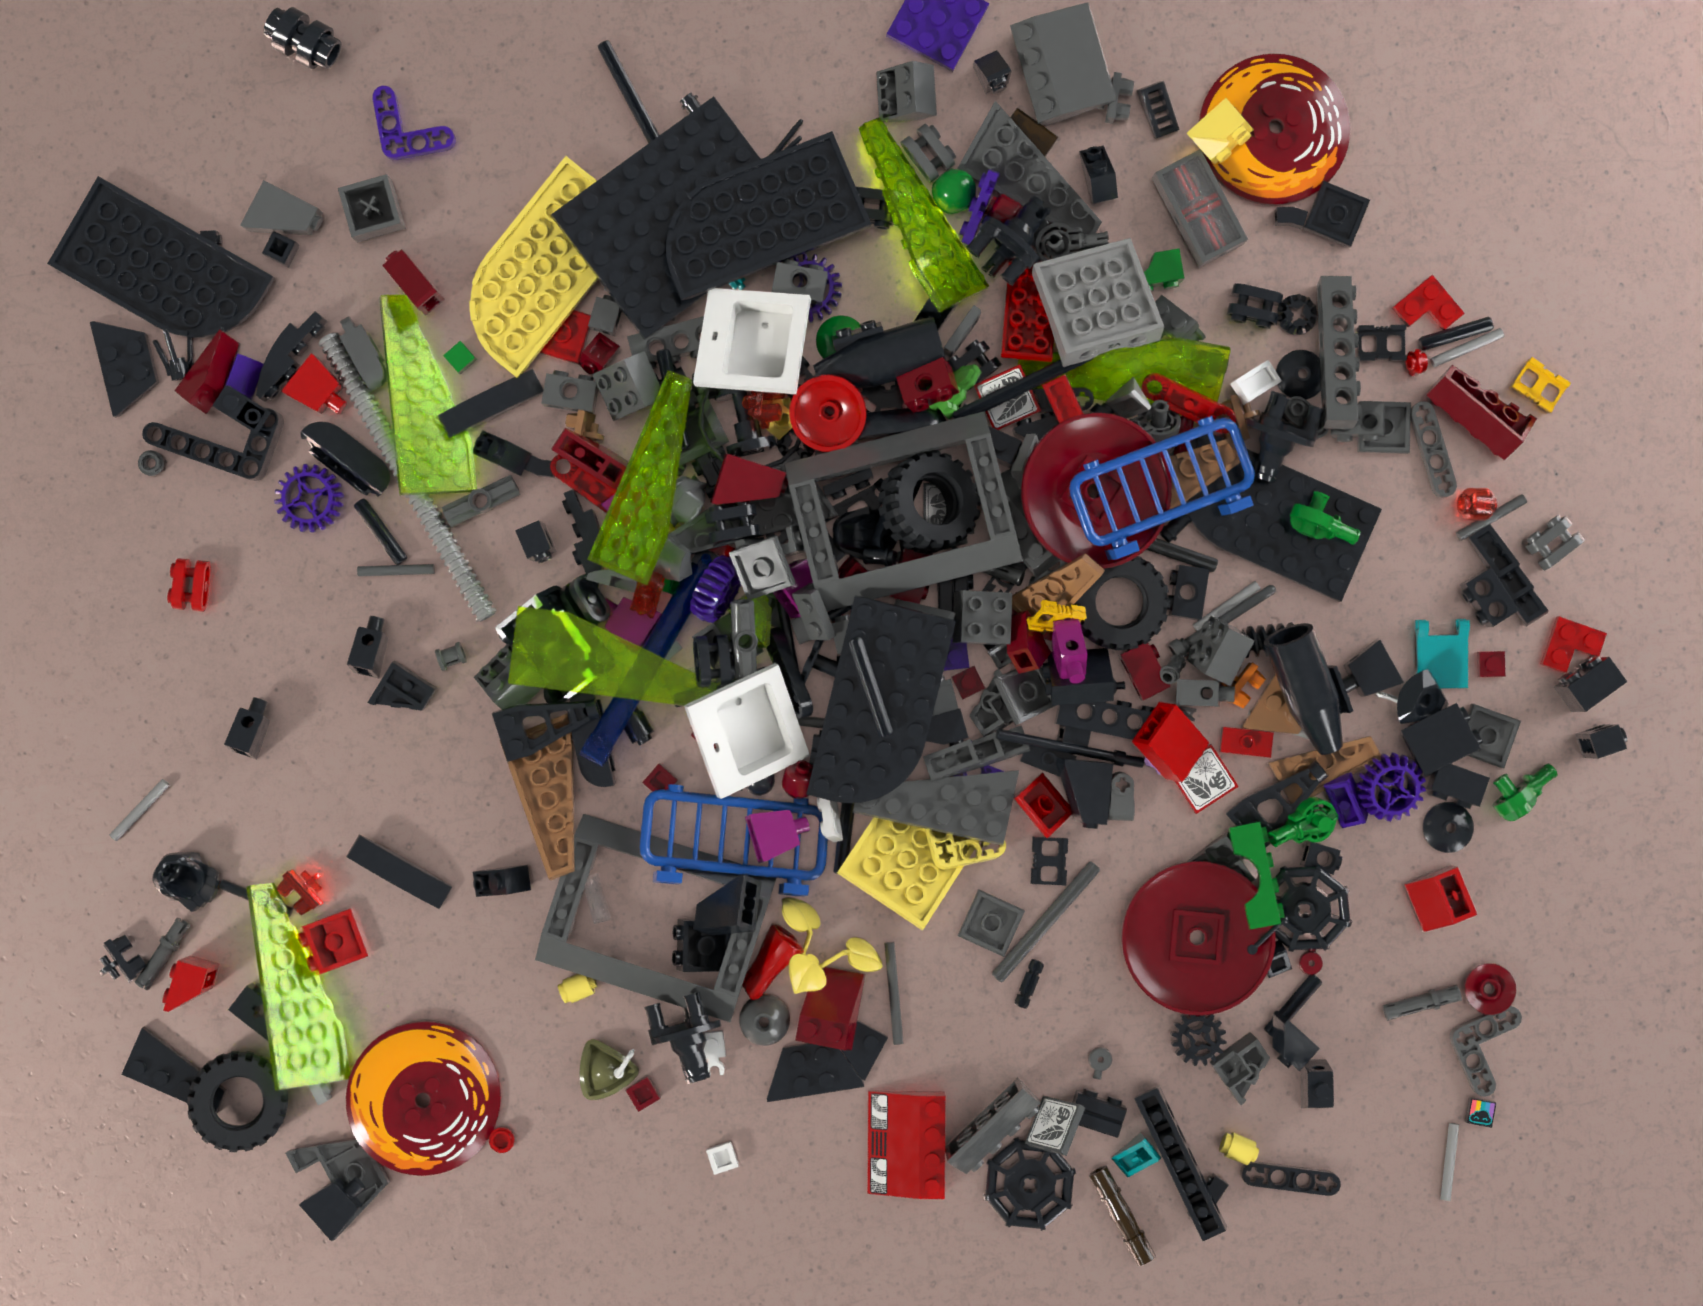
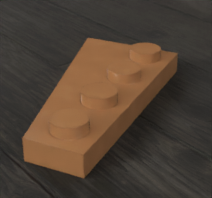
M1083 554L1013 594L1012 609L1017 613L1028 610L1031 616L1034 617L1041 608L1042 600L1057 602V605L1070 607L1101 577L1105 570L1087 554ZM1043 614L1039 618L1043 619V621H1049L1053 615ZM1045 629L1043 632L1040 631L1042 635L1047 632Z
M1367 736L1344 742L1341 749L1331 754L1321 755L1317 750L1268 762L1276 779L1281 781L1308 768L1316 760L1326 771L1328 777L1318 784L1309 796L1311 798L1325 791L1324 784L1349 772L1352 775L1365 769V765L1373 764L1372 758L1381 760V754L1372 737ZM1310 772V773H1309L1310 779L1316 780V778L1314 777V775ZM1296 783L1283 789L1290 804L1294 803L1302 794V789Z

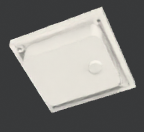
M719 288L709 290L693 380L694 385L697 387L796 394L811 303L810 295Z
M776 663L684 705L715 793L720 799L810 756L781 670Z

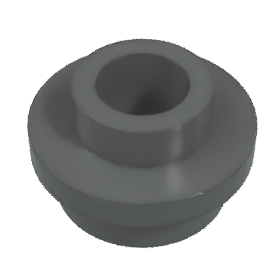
M148 450L140 455L138 467L145 475L155 476L163 470L164 459L160 453ZM150 459H154L156 462L153 468L148 466Z

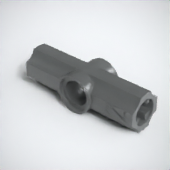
M509 475L481 489H475L470 494L441 508L450 527H454L481 513H487L492 508L521 494L512 475ZM484 494L487 497V503L484 507L478 508L475 504V499L477 496Z
M738 599L730 602L732 625L730 639L733 644L735 679L744 678L757 671L756 647L758 639L755 635L754 601L747 599ZM749 634L747 643L743 645L738 643L742 635Z

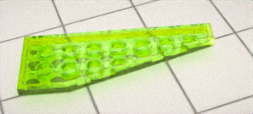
M880 117L865 122L858 129L868 155H871L876 163L877 168L874 171L876 177L882 179L885 187L882 193L894 225L900 228L903 235L901 240L903 249H908L911 257L909 265L939 313L986 290L989 284L985 280L984 275L980 272L969 252L957 237L956 232L944 217L943 212L929 194L928 189L924 186L915 169L903 154L900 146L888 131L887 126Z
M381 295L379 301L399 496L472 492L477 489L472 439L466 431L449 439L438 418L439 414L455 405L440 368L429 350L430 346L419 328V322L407 295Z
M1185 338L1163 339L1134 348L1123 347L1107 351L1060 376L1066 374L1071 387H1087L1093 392L1094 399L1107 401L1132 377L1135 378L1142 390L1144 378L1151 373H1158L1218 402L1231 349L1227 346ZM1053 352L1052 362L1018 359L1017 365H1022L1027 376L1061 358L1059 352ZM1154 380L1148 383L1147 388L1150 392L1157 393L1162 389V385ZM1080 392L1079 396L1087 397L1085 392ZM1147 398L1150 405H1153L1155 401Z
M669 370L587 559L645 585L650 580L668 538L692 385L690 378Z
M521 606L517 608L508 684L684 706L717 690V684L712 681L710 687L698 688L694 672L571 613Z
M275 883L247 886L275 1091L348 1080L350 1069L344 1028L340 1020H337L332 1010L333 1005L330 999H327L320 985L322 982L319 975H316L315 971L310 972L306 958L309 957L306 948H302L297 938L298 931L295 926H292L286 913L288 910Z

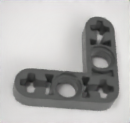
M1510 1006L1500 1014H1496V1018L1499 1020L1506 1017V1011L1515 1015L1511 1018V1023L1506 1020L1499 1022L1501 1028L1498 1027V1023L1493 1018L1495 1015L1483 1014L1456 1026L1450 1032L1451 1044L1472 1090L1480 1096L1486 1097L1493 1094L1496 1089V1082L1479 1044L1515 1029L1520 1025L1522 1020L1521 1012L1513 1006ZM1484 1020H1489L1492 1023V1030L1488 1034H1482L1479 1031V1025ZM1473 1026V1030L1478 1036L1477 1039H1475V1036L1470 1035L1465 1038L1466 1043L1464 1044L1456 1040L1460 1037L1459 1032L1461 1031L1464 1034L1473 1032L1470 1029ZM1471 1054H1477L1479 1057V1064L1475 1068H1469L1466 1063L1467 1057ZM1480 1072L1481 1077L1489 1081L1486 1084V1090L1477 1087L1481 1084L1477 1075L1472 1076V1073Z

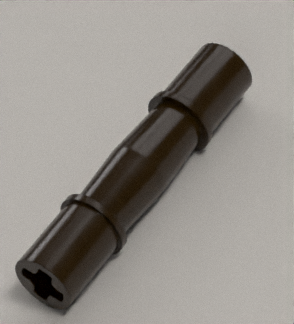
M1105 1165L1092 1171L1089 1177L1100 1195V1200L1105 1202L1113 1221L1125 1238L1123 1242L1128 1246L1137 1265L1142 1266L1152 1261L1156 1255L1144 1235V1230H1140L1131 1209L1120 1193L1121 1188L1116 1184L1108 1167Z

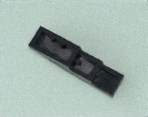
M531 369L522 373L518 378H511L439 414L438 418L450 439L493 420L496 416L543 394V388L534 370Z
M1491 524L1469 537V541L1485 567H1492L1519 611L1516 613L1526 627L1548 613L1549 610L1535 593L1534 586L1519 567L1520 563Z
M360 834L346 856L372 873L440 909L452 888L450 884L405 860L401 855Z

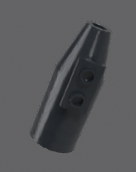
M933 316L887 330H883L881 322L876 323L875 320L861 323V328L851 330L850 327L837 330L836 335L831 336L836 352L817 362L813 367L816 376L836 375L848 380L856 388H872L896 381V377L943 357L945 360L946 358Z
M1295 624L1274 632L1265 639L1264 646L1290 714L1319 754L1326 755L1338 751L1343 747L1341 714L1353 712L1350 698L1346 692L1338 667L1327 665L1312 624Z

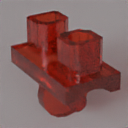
M751 391V395L743 397L742 406L748 410V415L754 416L761 422V429H769L770 422L782 419V407L779 403L773 404V400L785 398V393Z
M649 570L647 576L640 575L629 610L636 611L639 615L646 614L649 618H654L665 585L662 582L664 577L662 574Z
M292 869L282 875L284 879L276 890L285 898L294 891L301 896L293 905L300 915H304L312 909H317L324 903L316 895V893L323 889L317 883L321 878L318 872L311 876L304 870L299 876Z

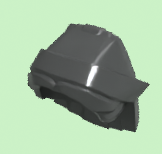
M695 475L691 479L687 476L679 477L659 502V510L663 512L673 527L679 522L689 523L702 511L705 503L704 489L708 483L699 481Z

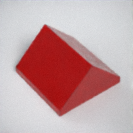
M1043 772L1013 797L1015 802L1046 838L1050 837L1072 815L1070 805Z

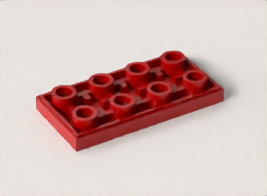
M1031 266L1030 269H1025L1013 286L1008 283L1006 285L1001 357L1052 362L1054 336L1032 276L1033 267Z

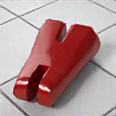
M771 924L757 957L746 972L742 987L750 999H759L776 976L789 965L791 957L795 954L804 953L794 935L778 924Z

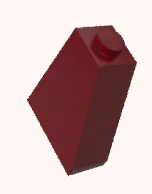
M402 249L399 252L397 250L393 251L386 257V263L382 266L425 316L445 300Z
M725 454L710 503L718 505L779 497L780 493H785L788 479L785 478L786 472Z

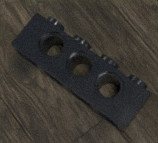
M1117 700L1116 705L1106 702L1058 705L1054 724L1133 740L1155 708L1142 705L1141 710L1131 708L1132 703ZM1082 704H1086L1090 708V715L1086 719L1080 718L1077 714V709ZM1107 709H1111L1115 713V720L1111 724H1106L1102 719V714ZM1132 714L1140 718V725L1136 729H1131L1127 724V719Z

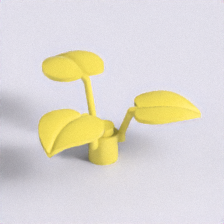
M786 897L781 900L782 914L786 923L796 931L807 932L802 948L804 953L793 955L789 961V975L794 994L821 990L827 981L822 968L844 955H848V961L851 966L861 971L874 972L883 967L882 961L874 947L866 940L857 937L850 938L846 942L847 950H842L819 965V960L816 956L812 954L806 955L813 934L812 929H818L821 925L817 912L811 905L800 899Z

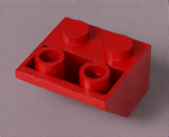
M1447 866L1404 884L1423 932L1453 925L1477 915L1459 868L1456 866Z
M194 956L185 957L174 963L169 974V978H172L170 988H166L162 1003H165L163 1011L169 1012L211 990L214 986L220 964Z

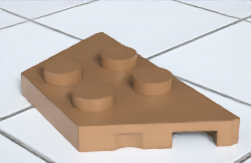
M1274 674L1241 727L1244 729L1299 734L1301 728L1290 714Z

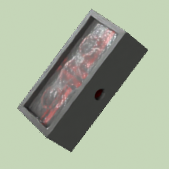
M1201 149L1155 172L1152 180L1199 268L1245 244L1248 238Z

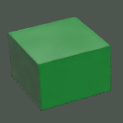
M461 341L443 355L459 374H462L477 360Z

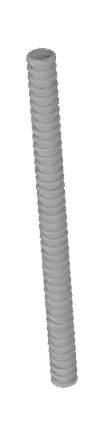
M334 332L324 336L318 344L320 347H323V353L327 354V360H331L330 365L335 367L334 372L339 374L338 379L343 381L342 386L347 388L346 393L351 395L350 400L355 402L354 407L359 409L358 414L363 416L361 420L367 423L365 427L371 430L369 434L375 437L373 441L379 444L377 448L382 450L381 455L386 457L385 462L390 464L389 469L394 471L393 476L398 478L397 483L402 485L401 490L406 492L405 497L410 499L409 504H413V511H417V518H421V525H425V532H429V539H433V546H437V553H441L440 558L445 560L444 565L449 567L448 572L453 574L452 579L457 581L456 586L461 588L460 593L465 595L464 600L469 602L468 607H472V614L477 616L476 621L486 620L494 615L497 610L492 608V601H488V594H484V587H480V580H476V573H472V566H468L469 561L464 559L465 554L460 552L461 547L456 545L457 540L453 539V533L448 531L450 527L444 524L446 521L444 518L441 519L442 513L440 511L437 512L438 506L433 505L434 499L429 498L430 492L425 491L426 485L421 484L422 478L417 477L418 471L413 470L414 464L409 463L410 457L405 456L406 450L401 449L402 443L397 442L398 436L393 435L394 429L389 428L391 426L390 422L385 421L387 419L386 415L381 414L383 412L382 408H378L379 403L374 401L375 396L370 394V389L366 387L341 339L339 340V333Z

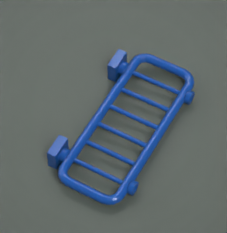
M1209 416L1198 420V427L1099 464L1098 460H1094L1084 464L1085 470L1073 477L1069 490L1088 541L1098 546L1112 544L1113 547L1105 550L1108 560H1115L1140 550L1137 540L1127 542V537L1225 499L1226 503L1218 506L1222 516L1253 506L1251 496L1241 497L1240 495L1241 492L1250 488L1254 481L1255 473L1241 431L1234 421L1227 418L1213 420V417ZM1222 428L1230 432L1244 471V479L1234 485L1230 483L1213 435L1214 431ZM1208 434L1226 484V488L1211 494L1208 493L1190 440ZM1183 443L1186 444L1204 495L1188 503L1185 501L1167 449ZM1159 452H1163L1181 503L1180 506L1163 512L1144 459ZM1136 461L1141 463L1158 511L1157 515L1140 521L1121 468ZM1117 469L1136 522L1119 530L1116 527L1098 477ZM1094 478L1113 531L1103 536L1095 533L1080 492V485Z
M669 784L668 790H655L646 797L643 805L640 854L648 864L661 867V871L653 872L654 883L679 885L682 883L683 873L676 872V868L783 878L787 879V883L779 884V895L804 897L808 896L809 885H802V880H815L824 872L828 839L823 836L820 828V822L823 821L822 812L819 811L818 806L810 805L807 798H794L793 803L726 796L720 799L717 795L685 792L683 791L684 786ZM658 800H672L667 857L653 855L650 851L654 803ZM677 801L697 803L692 859L672 857ZM702 804L723 806L718 862L697 860ZM728 806L748 808L747 816L752 814L753 809L773 812L790 810L791 813H798L797 819L802 818V814L816 816L819 820V832L814 869L809 871L798 870L800 845L796 846L794 850L793 869L773 867L774 858L768 860V867L748 865L750 833L747 823L743 864L723 862Z

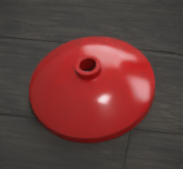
M819 375L807 380L797 389V393L793 395L790 403L789 416L795 434L804 444L818 451L830 452L850 446L860 436L866 423V405L861 393L851 382L836 375ZM826 407H833L835 413L832 415L828 414Z

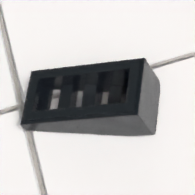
M1159 81L1137 90L1155 139L1180 130L1164 81ZM1158 91L1159 96L1151 99L1148 98V94ZM1162 101V106L1152 109L1151 104ZM1166 111L1167 115L1155 119L1154 114ZM1167 120L1170 121V125L1158 128L1157 124Z

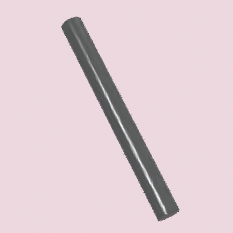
M886 942L884 945L893 1044L900 1045L904 1044L895 943Z

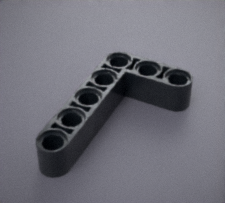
M265 408L271 412L270 415H274L275 423L271 427H266L264 423L258 434L250 431L243 453L156 422L148 423L143 428L142 436L145 442L150 445L252 481H259L267 473L284 420L280 413ZM160 428L162 436L158 441H154L152 433ZM180 437H184L186 444L184 448L178 450L176 441ZM264 438L266 440V447L264 450L258 451L256 443L259 439ZM208 445L210 453L206 458H202L200 450L203 446ZM232 454L234 461L232 465L226 467L224 465V458L226 455ZM256 462L258 466L257 472L254 475H249L247 471L249 464Z

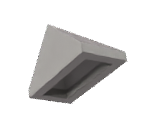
M1134 377L1105 402L1117 416L1126 419L1149 411L1151 408L1150 403Z

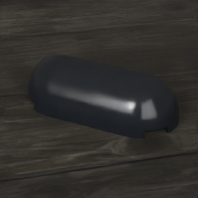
M930 407L924 411L914 413L909 408L869 412L866 415L863 431L856 440L892 436L947 420L943 414L932 410Z
M314 422L301 430V439L307 440L311 447L309 452L312 456L364 495L373 493L377 497L386 490L390 482V472L387 465L340 427L329 422Z
M588 686L573 696L570 702L596 699L595 687ZM597 699L601 718L588 721L571 732L579 769L583 777L595 786L609 787L614 786L616 783L612 771H616L602 703L600 699ZM584 707L583 712L585 715H588L586 707ZM568 712V719H569V723H570V722H571V716H570V713Z

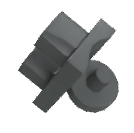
M1114 72L1111 81L1117 101L1108 104L1105 123L1113 124L1114 120H1128L1131 105L1117 102L1119 95L1132 96L1134 81L1121 78L1122 73ZM1104 106L1098 107L1097 109L1103 110Z

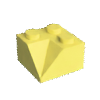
M1225 98L1190 129L1187 134L1205 155L1216 164L1218 161L1220 163L1225 161L1237 144H1244L1251 137L1250 133L1254 129L1228 99Z

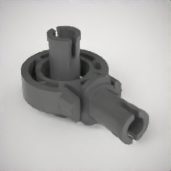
M1052 223L1045 226L1039 232L1035 248L1043 262L1048 260L1043 256L1044 254L1049 258L1052 255L1054 259L1109 244L1108 231L1085 235L1081 227L1071 228L1064 223Z
M1164 400L1155 401L1149 411L1138 414V417L1130 419V421L1143 428L1156 442L1175 436L1180 431V415L1170 410L1169 404Z

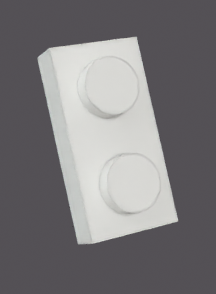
M817 797V806L819 811L822 812L823 821L820 822L823 836L832 842L842 841L843 836L838 803Z

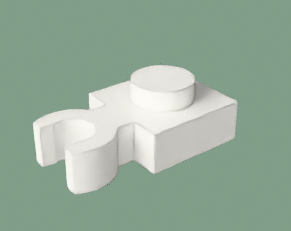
M723 1030L705 1032L707 1042L704 1052L706 1059H708V1072H710L712 1066H717L720 1070V1075H723L725 1067L719 1061L720 1057H726Z

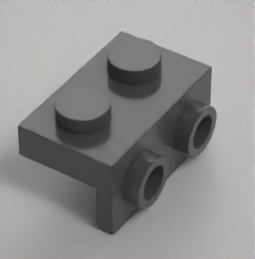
M809 583L792 593L810 640H830L836 636L820 593L818 589H815L814 584Z

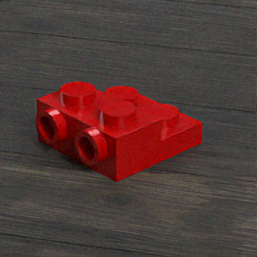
M351 908L299 928L301 933L297 934L299 944L302 948H307L310 957L306 958V962L310 972L315 971L316 975L368 957Z

